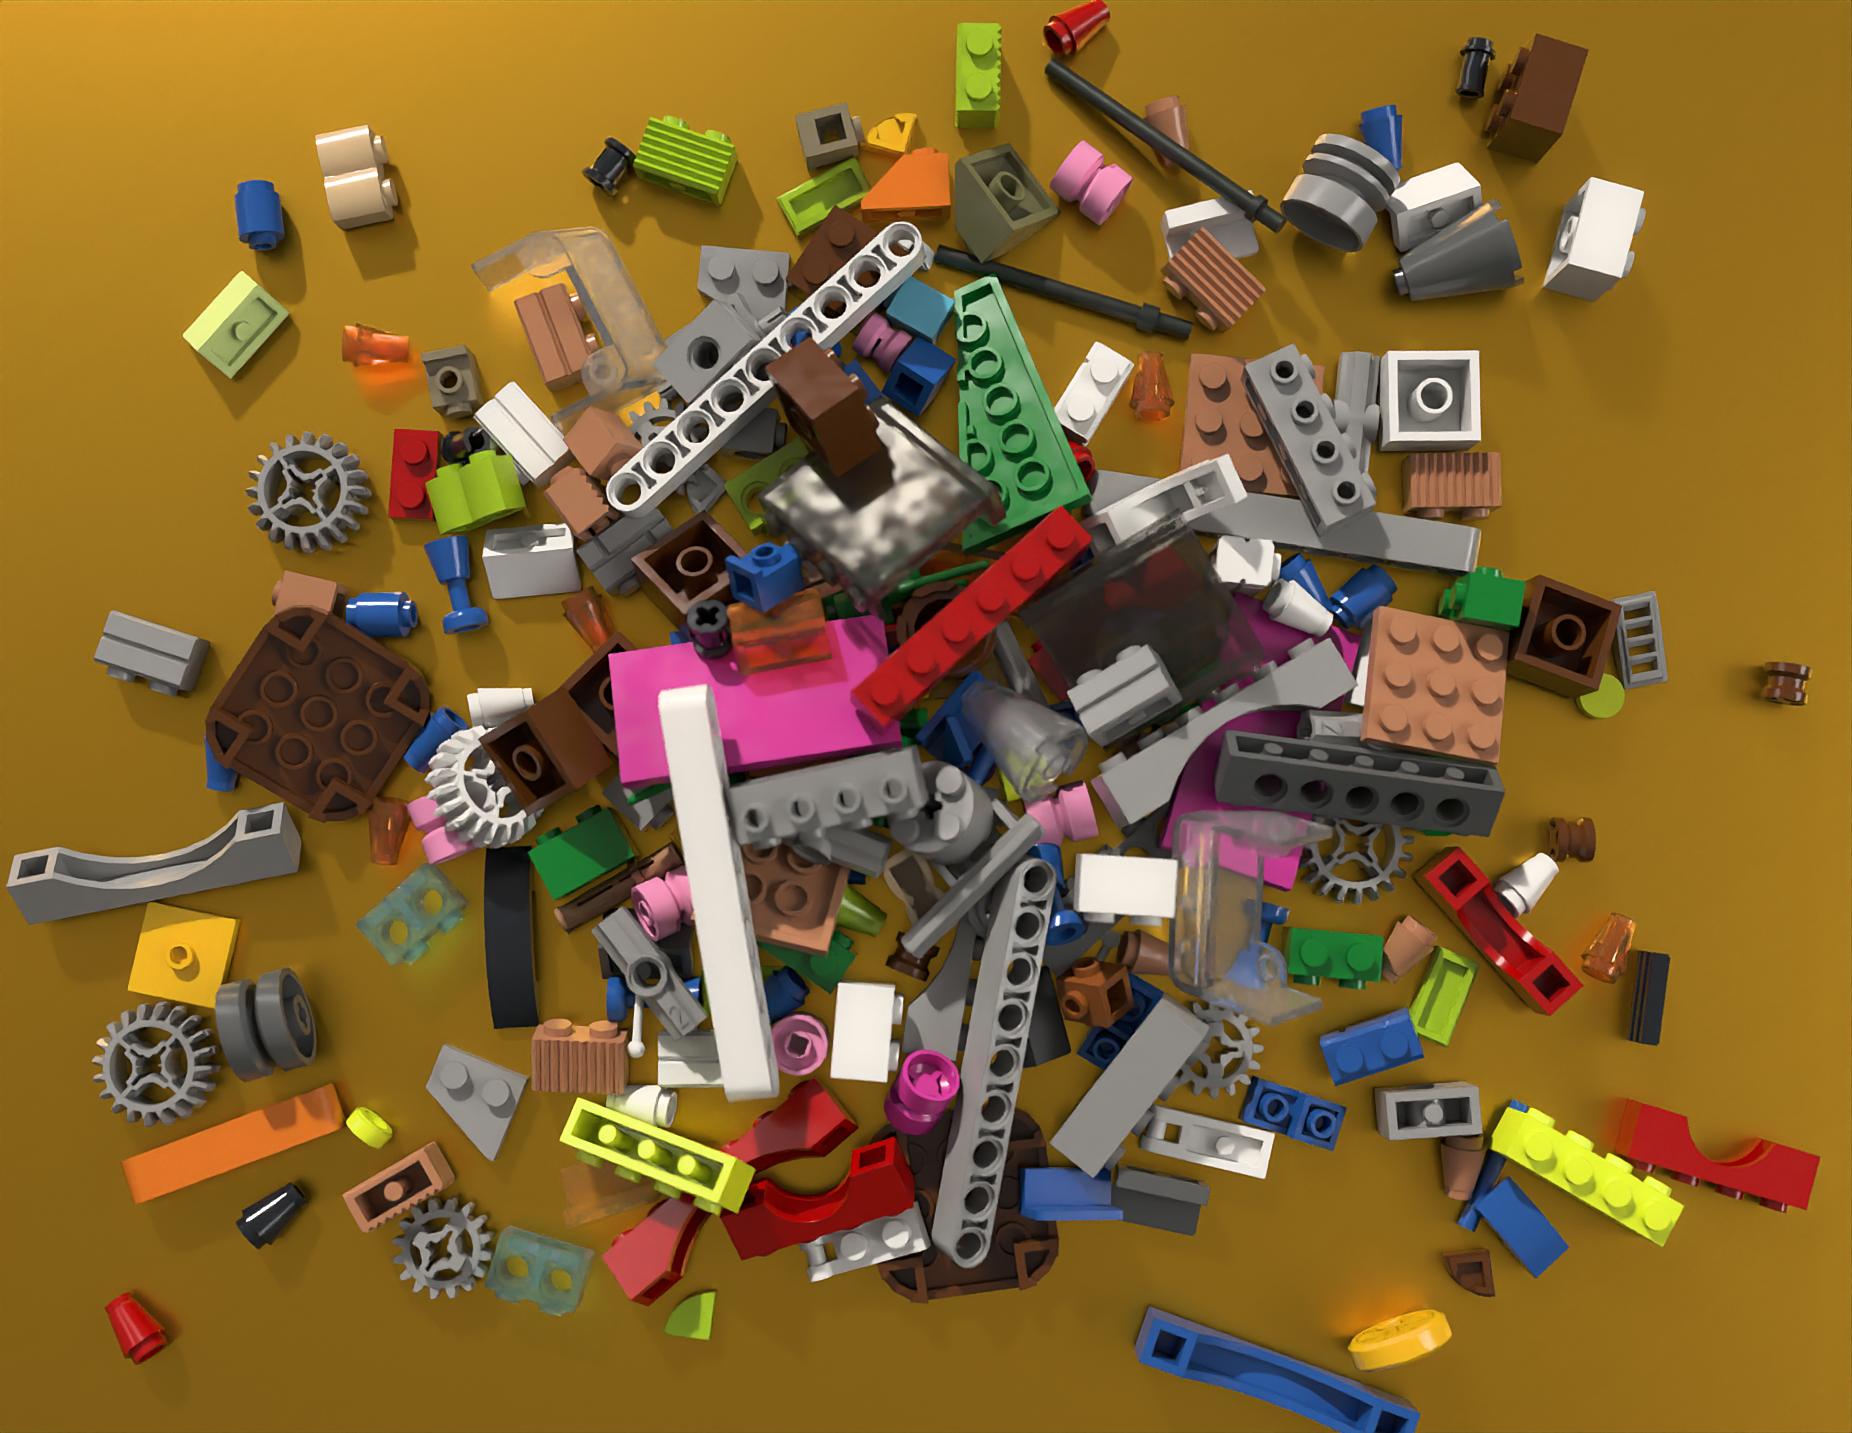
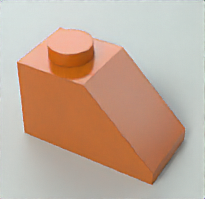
M920 148L914 150L912 154L903 155L861 200L862 222L950 219L951 202L948 153H939L934 148Z

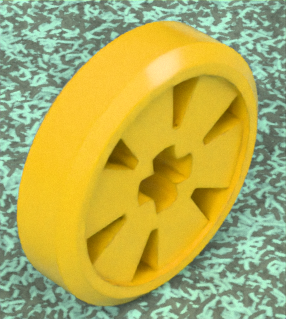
M1421 1310L1394 1317L1362 1331L1352 1339L1348 1350L1357 1369L1366 1372L1384 1371L1412 1363L1438 1351L1447 1344L1452 1336V1332L1444 1313L1436 1310Z

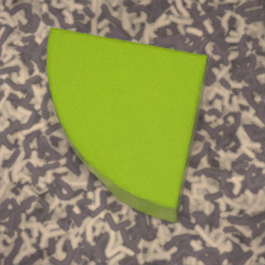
M717 1291L698 1292L682 1301L670 1315L664 1334L709 1340Z

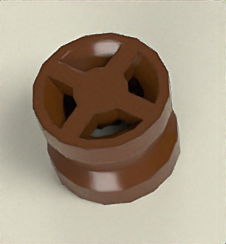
M1766 662L1764 673L1767 675L1768 680L1767 685L1761 689L1760 699L1783 705H1807L1808 694L1804 691L1805 683L1811 679L1813 669L1794 663Z
M1552 817L1547 828V850L1549 857L1554 862H1564L1567 858H1576L1580 863L1591 862L1596 850V832L1592 819L1589 817H1579L1575 822H1567L1562 817Z
M899 931L895 939L898 945L896 951L888 956L885 965L926 982L930 974L927 967L930 960L937 957L940 947L933 945L922 957L917 958L905 949L901 940L906 933Z

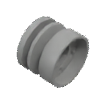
M1327 133L1319 135L1311 150L1312 154L1307 156L1302 166L1305 174L1296 176L1280 204V209L1284 217L1294 227L1319 243L1347 252L1360 251L1378 221L1375 212L1384 210L1390 200L1389 196L1397 188L1400 182L1399 173L1388 159L1360 141L1338 134Z

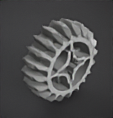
M304 432L301 442L292 434L286 435V448L281 447L276 442L270 443V450L274 455L270 459L264 455L257 456V461L264 466L261 473L256 470L248 472L249 477L258 482V486L245 490L247 496L258 499V501L248 507L251 514L261 516L256 523L258 529L262 531L270 530L269 540L278 544L284 540V547L290 551H295L301 545L302 550L308 554L314 552L317 543L321 549L325 551L331 550L332 536L341 543L347 542L348 538L343 529L346 526L355 531L360 529V524L353 517L355 513L361 515L368 513V508L358 502L359 499L371 496V491L368 488L358 486L369 478L366 471L356 469L361 459L355 454L347 455L349 447L340 441L333 445V438L327 434H322L316 440L313 433ZM320 459L329 461L332 465L325 470L319 468L312 473H306L297 464L306 460ZM285 476L287 488L277 499L280 482ZM301 480L316 488L311 491L315 493L312 499L317 506L302 498V496H306L303 493L306 487ZM340 481V498L333 510L330 505V498L332 493L340 487L338 484ZM305 512H311L321 522L312 526L296 527L291 526L286 520L292 515L298 517Z
M1312 814L1303 846L1305 857L1300 859L1297 869L1310 866L1311 871L1303 878L1305 884H1312L1319 878L1321 879L1316 891L1319 896H1325L1334 887L1333 902L1342 903L1348 891L1351 903L1353 905H1360L1363 899V890L1370 901L1379 900L1377 884L1386 892H1392L1395 887L1388 876L1391 874L1399 879L1405 878L1407 873L1404 869L1397 866L1398 861L1412 862L1413 855L1401 852L1402 844H1413L1415 839L1414 836L1410 835L1401 836L1400 829L1407 826L1384 823L1373 825L1362 822L1355 827L1349 824L1345 818L1327 819ZM1323 822L1328 825L1326 829L1332 837V844L1321 860L1318 851V834ZM1382 828L1385 835L1386 848L1384 857L1379 865L1377 863L1379 859L1373 852L1372 844ZM1363 833L1359 837L1361 843L1356 844L1361 846L1358 852L1347 851L1342 853L1345 850L1343 843H1348L1343 840L1345 835L1351 836ZM1351 860L1359 868H1364L1369 876L1351 882L1338 878L1330 871L1335 866L1342 865L1344 862Z
M159 1002L154 1009L149 1003L138 1005L137 1013L132 1010H126L120 1014L122 1023L111 1022L106 1026L112 1038L104 1037L96 1042L105 1051V1055L93 1057L91 1062L103 1066V1073L96 1074L92 1080L96 1083L105 1081L107 1088L100 1093L99 1098L105 1100L114 1097L116 1100L112 1105L111 1112L117 1114L127 1109L126 1122L134 1123L142 1117L146 1127L157 1125L159 1119L165 1126L176 1122L177 1116L182 1119L190 1117L193 1114L192 1105L199 1107L206 1103L207 1099L202 1091L215 1089L217 1084L207 1077V1074L219 1072L221 1066L217 1063H211L209 1056L219 1053L220 1048L215 1045L207 1047L205 1040L211 1038L214 1031L205 1029L198 1032L197 1028L201 1024L202 1017L193 1015L186 1019V1007L176 1006L171 1011L168 1002ZM148 1027L161 1028L173 1034L168 1040L161 1041L158 1045L154 1044L151 1040L144 1041L138 1036ZM184 1050L188 1061L187 1072L183 1069L180 1061ZM161 1055L159 1058L162 1064L157 1066H162V1071L153 1073L152 1064L156 1062H151L152 1057ZM127 1057L130 1059L133 1067L130 1077L128 1076L126 1066ZM156 1083L164 1089L170 1087L176 1094L167 1101L151 1099L143 1095L142 1092Z

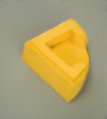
M896 114L895 117L874 126L865 138L863 150L900 159L903 155H908L917 123V114Z

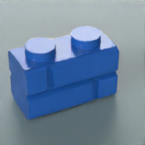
M1408 1007L1345 1027L1344 1032L1336 1030L1320 1036L1319 1043L1335 1086L1424 1058L1423 1047Z

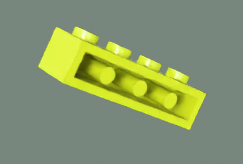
M579 1097L559 1141L578 1150L575 1157L577 1160L601 1169L604 1161L616 1165L613 1174L637 1184L640 1183L642 1176L656 1181L653 1190L679 1200L681 1193L685 1192L695 1196L693 1206L718 1216L722 1207L738 1213L756 1170L735 1157Z
M1507 1107L1486 1145L1488 1149L1633 1234L1661 1247L1664 1246L1684 1208V1205L1669 1197L1672 1191L1670 1187L1649 1176H1646L1644 1181L1639 1180L1630 1174L1633 1169L1632 1165L1610 1153H1607L1605 1159L1591 1151L1595 1145L1593 1142L1571 1130L1564 1136L1552 1128L1556 1122L1554 1119L1530 1107L1528 1112L1524 1113Z

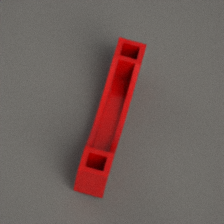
M1060 505L851 690L850 702L881 736L885 734L914 708L983 639L1025 603L1055 582L1087 553L1093 538Z
M813 1077L810 1081L806 1080L797 1084L789 1092L788 1099L777 1109L760 1115L753 1123L751 1131L740 1140L729 1142L719 1152L735 1157L755 1168V1175L784 1162L802 1158H824L859 1127L830 1088L816 1077ZM682 1192L679 1200L671 1197L670 1199L658 1202L648 1211L647 1219L635 1229H629L617 1236L612 1242V1248L602 1256L631 1301L649 1307L684 1277L690 1252L700 1230L712 1214L693 1206L695 1196Z

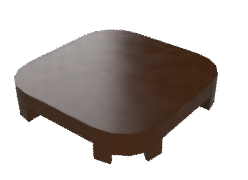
M294 605L277 612L264 625L210 707L205 720L206 740L214 754L213 758L226 769L228 767L232 768L309 814L308 818L322 823H326V821H345L357 815L361 816L373 804L374 798L420 728L424 726L430 711L429 687L422 672L409 660L335 614L314 605Z
M988 1103L982 1105L981 1111L987 1106ZM1015 1105L989 1250L984 1260L971 1268H964L956 1264L940 1252L932 1241V1228L954 1108L946 1109L935 1129L926 1135L914 1136L905 1134L896 1129L889 1120L874 1132L868 1145L896 1137L915 1179L914 1202L918 1201L931 1244L926 1250L877 1263L882 1281L884 1280L895 1293L909 1299L911 1303L928 1304V1300L1012 1288H1019L1022 1291L1036 1286L1037 1282L1051 1270L1059 1253V1236L1056 1221H1038L1018 1214L1019 1167H1049L1047 1145L1041 1128L1026 1110ZM981 1144L975 1148L973 1155L978 1152ZM970 1190V1191L968 1192V1194L966 1195L965 1200H967V1199L969 1198V1196L971 1195L972 1190ZM964 1235L958 1240L957 1245L962 1241Z

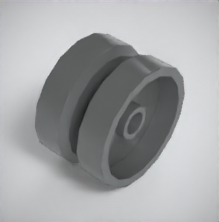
M289 967L261 974L257 984L248 978L220 985L216 993L215 1004L217 1029L227 1061L239 1079L243 1082H248L273 1075L277 1065L284 1071L313 1064L317 1049L315 1022L308 997L295 972Z

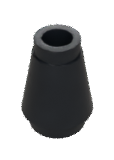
M290 1181L286 1186L279 1188L243 1209V1216L236 1221V1225L255 1248L260 1249L266 1243L272 1245L300 1212L302 1207L308 1203V1200L301 1190Z

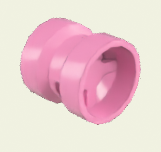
M876 312L858 334L852 349L863 357L871 356L877 360V366L890 375L897 359L913 343L914 338L903 330L895 331L889 326V321Z

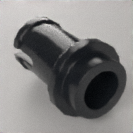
M1472 37L1467 39L1466 45L1461 47L1460 54L1464 58L1458 86H1456L1455 91L1457 95L1469 99L1484 97L1489 63L1496 56V51L1493 49L1494 43L1491 40Z
M471 426L463 432L452 431L445 435L441 441V455L450 465L462 463L465 466L470 463V455L488 450L490 446L489 435L484 429L478 432V426Z

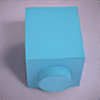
M910 276L884 300L883 307L887 309L886 319L891 327L898 331H905L914 340L921 336L935 345L954 313L955 300Z

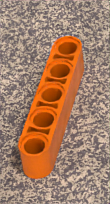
M331 1083L123 1160L120 1164L134 1205L344 1128L347 1126L346 1118L334 1084Z

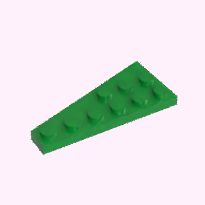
M995 272L954 291L955 331L958 342L959 364L957 366V382L960 395L958 426L959 459L963 490L961 512L964 521L962 550L966 557L1036 527L1060 505L1067 512H1070L1093 501Z

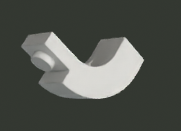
M1226 454L1210 461L1205 460L1147 486L1079 522V524L1093 538L1090 548L1099 564L1127 554L1147 541L1185 522L1235 504L1248 495L1229 455Z

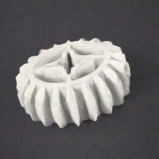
M482 725L472 727L469 730L458 731L451 736V739L441 743L436 750L437 755L433 756L428 763L433 771L428 773L424 781L434 787L426 799L437 802L438 808L433 816H444L447 823L444 831L457 829L458 842H467L472 839L474 848H483L489 845L492 849L520 840L522 835L533 829L536 825L535 819L540 817L544 809L542 808L529 816L526 815L478 738L494 729L488 728L485 730ZM467 757H474V766L470 767V771H465L464 765ZM503 802L508 803L505 817L499 818V809L503 807Z

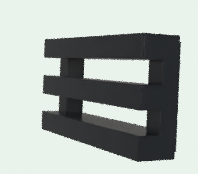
M1638 950L1627 1040L1654 1046L1659 1044L1670 963L1669 954Z

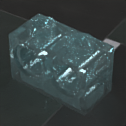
M424 863L355 925L391 966L402 964L405 961L411 965L430 949L427 941L439 930L444 935L464 919L465 916L461 911L470 903L437 865ZM431 889L438 891L443 899L442 908L435 915L429 913L424 906V897ZM396 920H401L408 928V937L402 945L396 944L390 936V928Z
M509 1225L500 1233L484 1287L496 1290L495 1296L499 1299L520 1303L523 1298L540 1303L539 1309L545 1313L565 1316L566 1312L574 1313L581 1303L596 1251ZM511 1256L522 1258L528 1266L527 1276H514L508 1269V1258ZM556 1269L566 1271L572 1279V1288L569 1290L556 1288L551 1281V1272Z

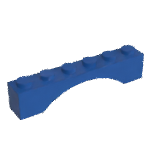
M1150 1306L1148 1307L1134 1348L1140 1363L1185 1379L1201 1381L1253 1396L1291 1410L1341 1433H1414L1420 1417L1419 1411L1407 1399Z

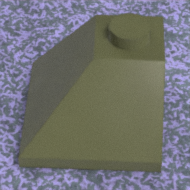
M1010 143L960 158L955 164V228L965 240L968 250L981 263L1008 253L1061 213Z

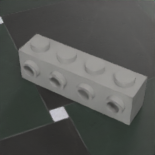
M1293 343L1245 365L1240 381L1319 536L1322 537L1369 515L1376 505L1374 498H1377V491L1370 476L1367 473L1361 474L1354 461L1357 454L1351 438L1347 433L1341 434L1333 420L1336 418V412L1331 399L1326 393L1320 395L1313 381L1316 378L1312 362L1306 354L1300 355Z
M917 745L739 782L725 790L738 845L753 843L755 850L779 845L782 843L781 836L798 833L800 840L817 838L827 834L826 827L843 823L846 831L864 828L873 824L872 817L890 814L891 821L915 817L919 815L918 808L923 807L929 800Z
M1165 993L1050 1141V1144L1092 1178L1096 1176L1103 1166L1111 1171L1127 1150L1121 1143L1129 1132L1138 1136L1154 1116L1148 1108L1155 1099L1159 1097L1165 1102L1181 1082V1079L1175 1074L1186 1062L1193 1067L1206 1051L1209 1044L1203 1039L1210 1026L1169 994Z

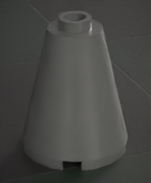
M1495 198L1485 202L1397 259L1399 268L1392 270L1399 295L1408 293L1411 301L1515 288L1522 285L1524 277L1517 274L1514 275V271L1521 269L1522 264L1511 227L1507 219L1498 222L1494 214L1495 210L1502 208L1498 200Z

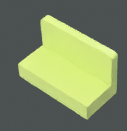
M240 271L186 330L183 337L196 351L231 379L290 312L247 274Z

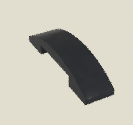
M532 845L486 848L484 932L488 990L494 1029L537 1027L538 1024H541L539 981H536L532 911V891L535 890L534 863L528 854L533 849Z

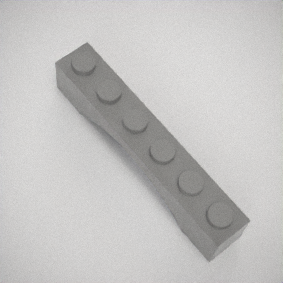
M1311 638L1305 640L1287 651L1291 660L1279 667L1273 660L1252 672L1250 675L1254 680L1253 683L1241 690L1237 683H1234L1214 695L1215 706L1202 712L1198 705L1176 718L1175 721L1179 726L1177 729L1164 735L1160 728L1136 742L1141 750L1126 759L1123 752H1120L1098 765L1102 774L1090 782L1118 829L1131 825L1170 800L1176 780L1190 755L1207 736L1227 721L1259 711L1302 713L1305 710H1317L1358 686L1332 640L1328 638L1316 645Z
M981 786L991 801L994 798L998 799L1000 789ZM998 799L1005 804L1007 802L1006 800ZM1000 822V823H999L998 825H996V826L1002 827V826H1003V823ZM990 837L984 843L988 848L994 845L991 843ZM976 850L971 853L973 854L971 857L975 862L981 857ZM962 862L956 864L957 870L961 875L968 870ZM967 912L959 919L953 945L942 968L926 989L909 1003L901 1049L902 1053L912 1054L919 1050H931L941 1053L951 1061H956L957 1050L965 1052L969 1024L962 1023L964 1006H973L977 987V979L969 978L972 960L981 961L984 938L976 935L977 933L974 928L965 922L968 918Z
M284 802L238 811L225 826L210 837L187 848L160 855L106 857L81 853L60 846L14 855L6 888L27 923L32 925L298 872L302 840Z

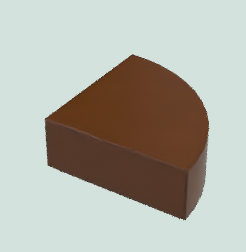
M1479 1248L1440 1253L1446 1271L1457 1284L1476 1295L1495 1297L1490 1251L1488 1249Z

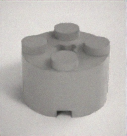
M940 761L923 762L921 767L929 800L923 807L918 808L919 815L915 817L891 821L890 814H886L891 835L903 846L933 863L952 865L966 861L973 855L971 853L981 842L985 843L991 833L994 819L992 802L987 793L984 792L983 788L975 780L953 765Z

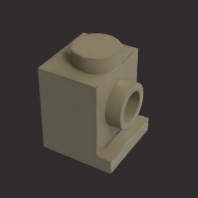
M847 102L795 115L797 131L808 172L817 170L816 167L859 156L858 144L865 142L859 116L850 117ZM830 135L840 138L838 141L824 143L826 137Z
M466 345L421 353L422 362L425 365L432 408L440 415L445 414L446 418L455 419L469 416L472 414V409L484 406L475 356ZM457 376L458 381L453 388H444V380L446 378Z

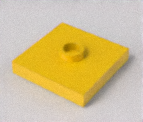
M149 901L145 911L127 991L215 1009L216 993L220 985L227 983L241 919Z

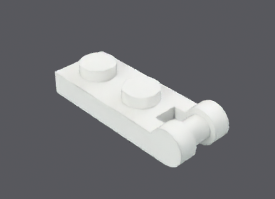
M1152 1103L1148 1108L1154 1116L1149 1121L1147 1133L1141 1134L1138 1148L1265 1179L1275 1136L1273 1132ZM1167 1123L1180 1126L1177 1142L1164 1139Z
M918 1201L914 1202V1208L908 1209L898 1216H885L863 1223L853 1230H840L830 1233L807 1244L798 1243L800 1251H805L810 1266L806 1268L810 1282L926 1250L931 1246ZM833 1242L837 1257L827 1260L823 1244Z

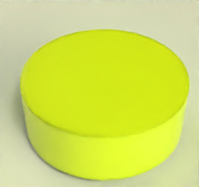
M1603 673L1598 691L1575 699L1579 710L1584 715L1593 719H1603L1611 717L1620 711L1624 704L1625 692L1618 679Z
M357 1107L346 1120L347 1126L358 1138L376 1149H382L393 1136L390 1126L381 1117L365 1107Z

